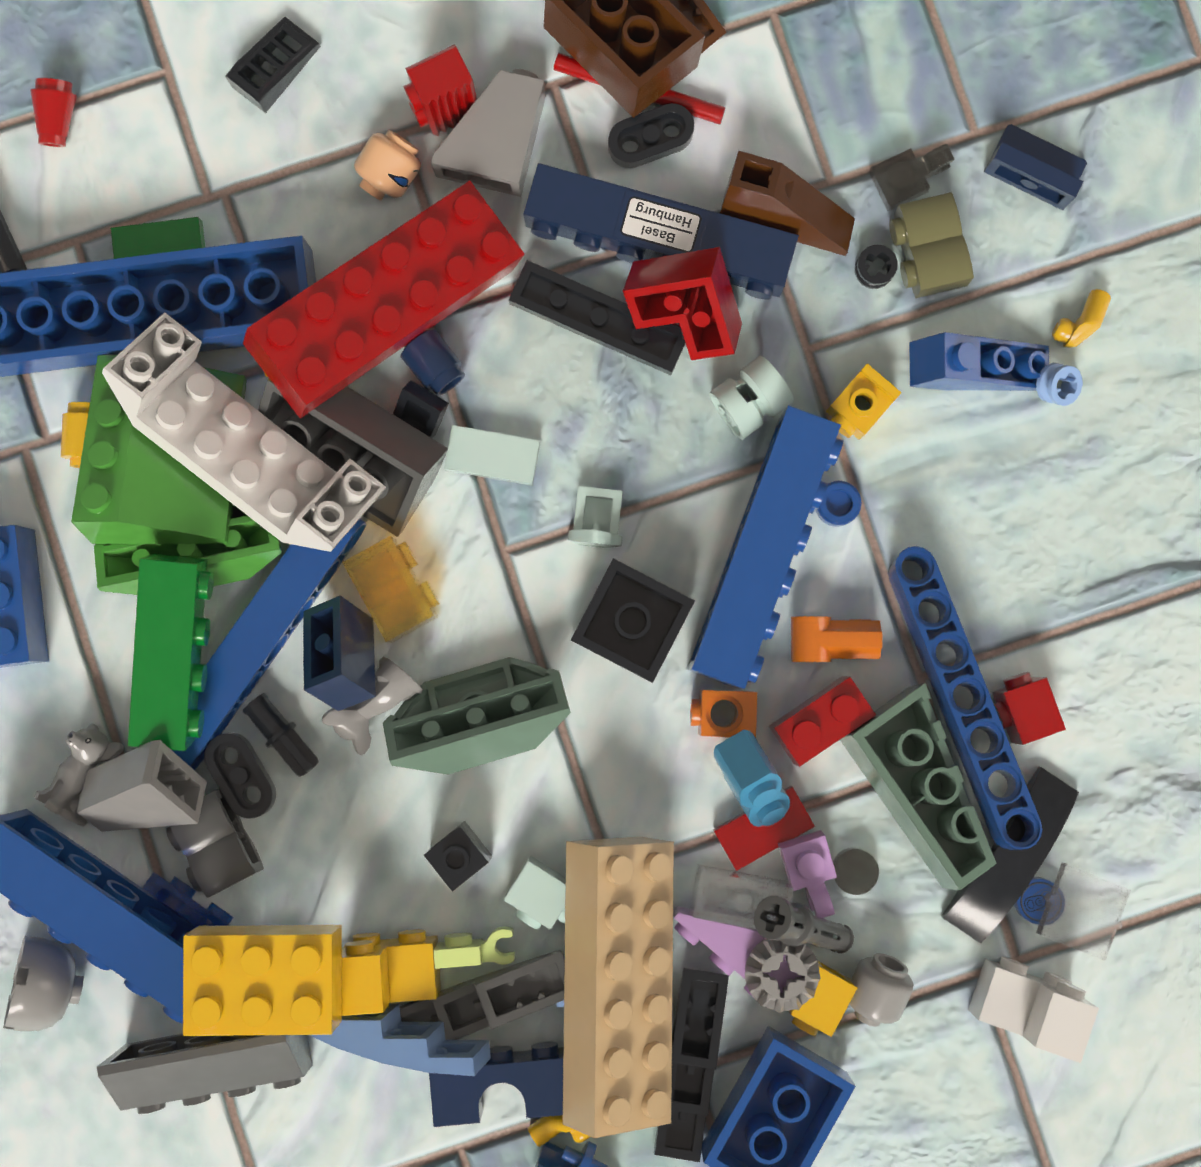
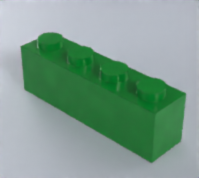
M150 554L139 559L128 746L140 747L150 741L161 740L171 750L185 751L196 738H200L202 735L204 711L198 710L199 692H204L206 687L207 665L201 664L202 646H207L209 642L211 628L210 619L204 618L205 600L211 599L214 585L213 572L207 571L208 559Z

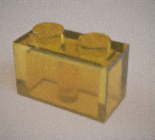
M389 536L342 562L385 642L393 643L439 617L434 607L439 605L440 602L428 581L420 584L412 569L419 564L406 541L398 544L395 538Z

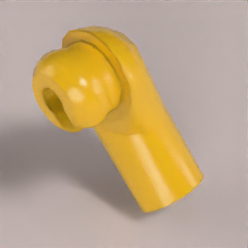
M1099 289L1092 290L1088 295L1081 316L1075 323L1068 318L1060 319L1053 329V339L1062 342L1063 347H1077L1097 331L1102 325L1111 301L1109 293Z

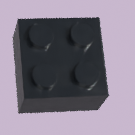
M613 558L571 641L653 683L695 600Z

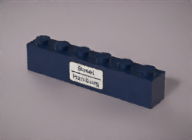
M541 163L537 165L523 213L525 227L531 228V233L540 238L556 240L557 236L574 240L573 244L576 247L591 252H598L600 248L617 252L616 256L619 259L629 263L720 247L730 283L746 288V294L764 300L771 299V296L780 298L785 287L799 237L796 234Z

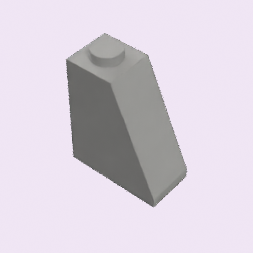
M515 69L512 73L500 70L433 154L431 164L435 176L464 184L470 180L476 187L521 197L546 97L544 80L538 79L536 74L523 69Z
M161 740L150 741L88 770L83 789L79 795L77 813L101 832L198 824L207 781Z

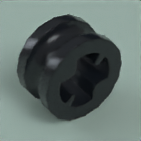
M884 245L867 247L860 254L855 264V275L861 285L869 289L885 287L897 271L898 261L895 253ZM877 258L882 259L885 262L882 270H887V274L878 272L875 276L870 275L867 272L870 265L865 264V260L874 262Z

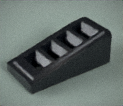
M284 17L234 64L225 77L232 88L266 114L321 46L310 35L287 17ZM287 34L302 45L297 52L282 41ZM277 48L290 59L283 63L272 52ZM265 61L277 69L273 75L261 67ZM254 74L265 81L260 87L250 80Z

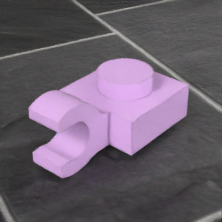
M819 830L779 843L778 846L788 881L793 891L805 888L810 909L815 912V916L824 918L834 915L833 904L824 881L836 878L837 875L825 834Z

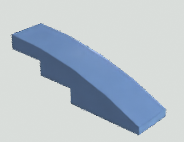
M389 1004L384 1013L342 1016L341 1023L332 1035H310L337 1049L382 1064L427 1073L476 1076L491 1058L489 1040H446L444 1022H401L399 1004Z

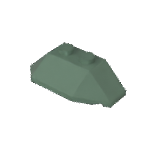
M508 657L424 682L420 686L423 689L422 693H416L409 700L404 701L394 715H390L383 722L389 761L392 766L449 775L536 749L571 712L559 670L545 669L530 662Z

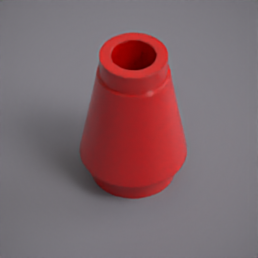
M53 78L35 79V89H30L38 144L50 147H66V138L68 137L77 95L72 93L73 84L71 82Z

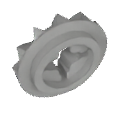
M765 939L754 947L745 965V980L751 995L761 1006L779 1013L799 1010L809 999L814 998L815 990L821 979L818 960L806 944L789 946L780 940ZM783 955H786L789 970L802 977L787 979L786 986L783 987V993H780L776 978L770 977L769 974H763V972L779 970L780 962H783Z

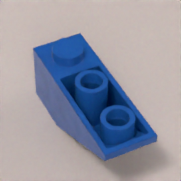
M948 332L909 342L910 387L938 390L1036 391L1037 378H1040L1041 370L1049 364V346Z

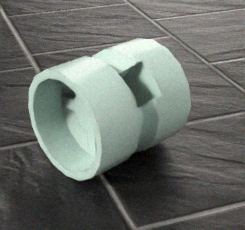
M763 356L757 357L739 371L740 379L736 381L728 378L709 392L710 400L731 431L741 440L763 425V417L765 415L774 418L785 410L788 405L790 406L794 403L793 395L776 368ZM746 396H748L751 400L748 403L744 399Z

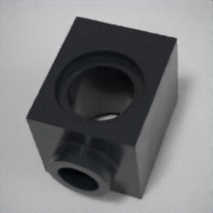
M464 821L424 854V857L453 892L488 864L492 854L466 821Z

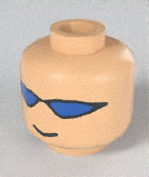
M390 129L386 135L383 133L373 134L354 163L356 172L363 178L359 186L379 200H382L385 194L393 198L402 197L420 171L421 162L416 157L419 150Z

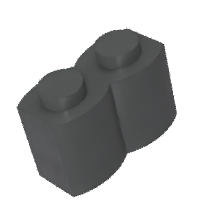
M220 789L204 796L198 824L176 825L166 828V834L171 845L177 851L182 850L187 857L190 867L186 869L190 884L197 892L202 891L207 898L264 869L260 856L243 827L240 816L231 810Z

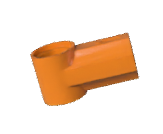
M827 616L791 617V662H832V659H880L882 630L880 620H831V617Z

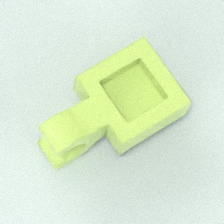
M507 926L496 928L488 939L484 941L483 939H472V933L445 935V942H438L434 949L435 969L477 966L484 962H495L502 965L512 963L515 960V952H500L497 949L496 942L500 938L513 937V928Z

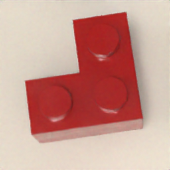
M720 247L633 261L623 293L636 329L679 323L691 360L735 354L742 321Z

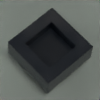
M410 380L402 388L393 415L433 438L438 431L449 403Z

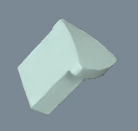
M578 486L573 530L568 532V540L576 544L592 547L612 548L622 546V536L618 535L623 491Z

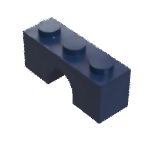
M539 1042L531 1045V1050L513 1052V1047L511 1046L491 1047L490 1060L476 1076L429 1073L434 1127L480 1123L484 1110L482 1094L488 1087L497 1083L510 1084L521 1092L525 1101L526 1119L563 1115L564 1047H558L557 1042Z

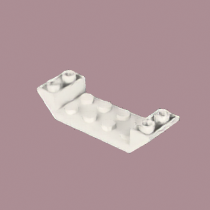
M166 313L162 314L103 368L102 374L132 425L282 543L331 552L386 488V486L351 459L338 472L334 471L195 361L202 341Z

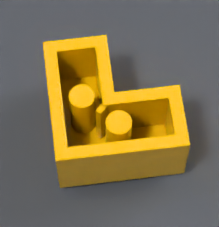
M414 929L398 932V938L380 940V933H362L353 935V942H347L343 946L342 1016L384 1013L389 1003L437 999L441 991L440 968L435 969L434 949L438 944V935L426 936L425 930Z

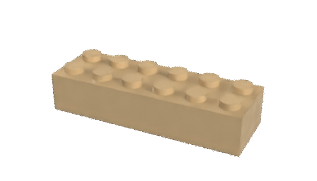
M647 837L566 841L563 1125L592 1138L671 1124L674 842Z

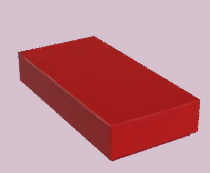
M792 786L784 789L790 799V807L785 816L777 823L757 827L749 821L745 812L713 829L736 871L779 847V843L794 839L815 827Z

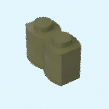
M952 192L899 204L894 213L895 219L890 220L889 227L893 244L895 246L901 245L905 256V261L900 263L901 277L905 288L912 287L915 298H920L968 286L974 278L968 247L962 234L960 216Z

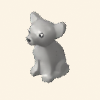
M384 656L379 660L380 666L375 672L376 697L341 711H337L334 708L330 709L322 716L324 724L333 726L334 731L341 738L353 742L354 749L359 755L365 754L370 747L369 719L392 709L401 701H407L416 693H422L423 691L407 673Z
M90 724L86 729H81L78 732L71 731L68 734L66 743L71 749V755L59 766L50 787L43 791H37L34 795L35 799L44 803L47 809L82 827L88 822L77 813L79 795L83 789L87 771L96 767L101 762L118 757L124 749L121 743H109L107 736L100 732L95 724Z

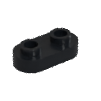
M673 103L643 112L634 118L624 119L615 124L609 133V154L618 165L625 168H636L682 151L690 144L693 138L694 119L689 110L682 105ZM668 126H675L680 133L675 137H669L663 130ZM627 141H633L638 145V149L634 152H627L622 148V145Z
M237 733L221 734L213 738L205 749L204 760L231 810L238 816L248 819L267 813L275 803L276 788L251 743L244 736ZM229 747L235 748L238 752V759L234 764L227 762L225 759V751ZM250 786H255L260 790L261 797L258 802H252L248 799L247 790Z

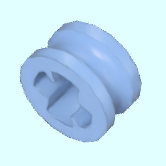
M1051 363L1041 370L1040 378H1037L1036 391L1039 398L1045 402L1062 406L1070 405L1078 398L1083 381L1082 375L1076 367ZM1058 380L1062 381L1060 388H1057Z

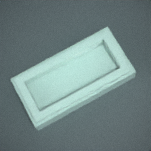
M452 425L444 469L445 471L533 486L541 442L540 440Z

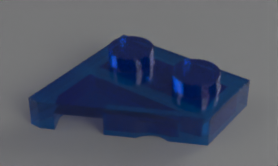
M153 872L142 887L197 927L230 926L229 924L234 918L213 902L206 909L194 901L192 898L197 891L176 876L169 883Z

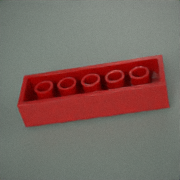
M469 180L249 326L245 333L243 345L298 417L302 418L514 270L525 253Z

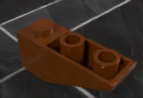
M738 150L724 194L720 214L799 235L798 243L843 256L847 255L855 221L853 216L783 163Z

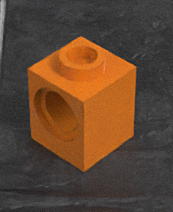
M700 690L699 699H691L690 725L698 726V734L700 736L732 737L745 729L752 732L756 738L757 692ZM721 700L729 701L735 709L733 721L726 726H717L712 721L710 714L713 705Z

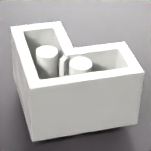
M1002 956L1000 963L985 959L968 1011L979 1021L1023 1036L1036 1048L1081 1063L1099 1010L1098 1007L1084 998L1086 991L1072 985L1070 980L1049 972H1045L1043 979L1027 974L1029 966Z

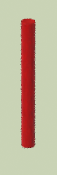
M558 53L554 64V71L600 85L573 57ZM671 89L653 102L661 106L671 103L682 105L689 110L692 116L719 125L722 122L726 107Z

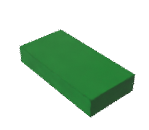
M199 217L110 228L114 259L205 248L203 222Z

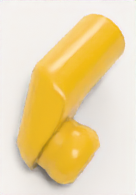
M563 1115L542 1117L527 1127L529 1134L538 1147H541L561 1132H570L577 1143H582L590 1138L586 1134L563 1125Z

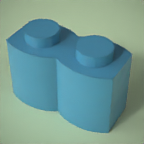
M744 729L716 745L714 748V759L749 821L757 827L762 825L769 826L780 821L790 807V799L782 787L780 776L754 734Z

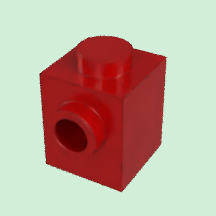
M1030 672L1021 673L1003 680L1005 688L993 692L996 701L994 706L1003 728L1007 730L1011 743L1024 745L1066 730L1047 677L1031 678Z

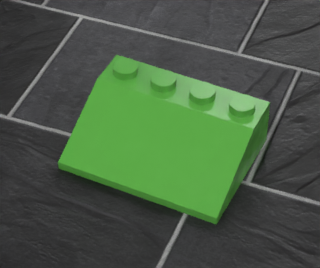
M98 355L71 522L92 544L227 543L232 503L132 425L102 374L103 368L117 355ZM205 368L236 394L245 399L247 379L244 375Z

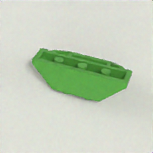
M232 504L227 543L95 544L97 588L104 592L137 595L139 559L150 554L208 559L207 571L213 572V587L247 580L282 553L280 540Z

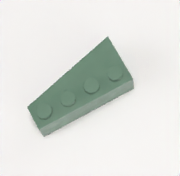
M922 683L905 689L874 711L876 716L840 739V741L942 888L960 891L997 863L974 806L970 805L962 784L964 779L958 765L954 764L945 742L947 736L941 721L936 719L929 701L932 698L926 683Z

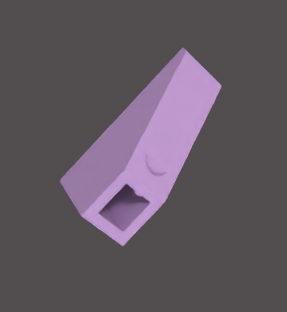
M679 906L673 909V917L678 921L674 928L682 937L694 946L700 940L713 951L709 959L729 976L735 970L745 979V965L749 954L755 946L766 939L758 933L755 924ZM783 955V962H780L779 970L763 972V974H769L770 977L776 978L780 993H783V987L786 986L787 979L802 977L789 970L786 955ZM746 984L744 989L751 995Z

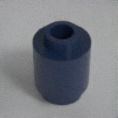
M436 329L424 332L404 346L405 349L400 355L424 388L428 391L432 390L437 396H441L453 389L465 377V373L460 368L462 362Z

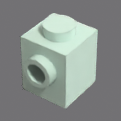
M530 855L507 892L504 901L518 909L516 916L525 924L539 930L541 925L551 930L556 920L565 923L566 878Z

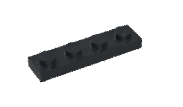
M526 260L508 300L512 306L668 375H672L686 344L680 327L668 324L636 329L626 303Z

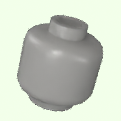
M880 953L875 954L874 957H867L859 961L851 979V982L858 988L849 1003L855 1010L854 1014L858 1020L874 1027L879 1026L881 1023L892 1024L900 1020L914 986L912 979L907 974V966L892 956Z

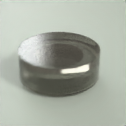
M855 847L847 848L839 852L834 858L833 865L837 877L833 878V880L844 892L852 895H861L870 891L877 883L879 877L878 864L874 857L865 850Z

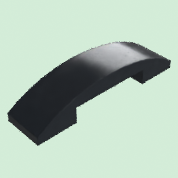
M1040 766L1028 782L1027 788L1041 820V838L1036 845L1022 850H1009L994 843L991 851L997 864L962 890H958L941 916L979 943H982L997 927L1027 888L1056 842L1079 794L1077 790ZM1012 816L1006 825L1007 834L1012 840L1016 842L1021 840L1025 833L1024 823L1017 816Z

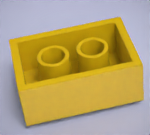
M342 925L198 926L183 936V1036L332 1035L341 1023Z

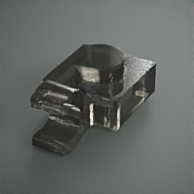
M948 144L933 149L918 160L910 148L872 166L869 174L887 211L898 207L899 204L907 203L928 193L930 186L926 179L951 167L949 163L955 159Z

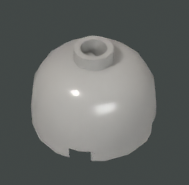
M31 936L23 938L3 1028L16 1031H40L52 1027L61 1020L69 1003H79L84 976L75 975V959L67 948L58 942L45 938Z

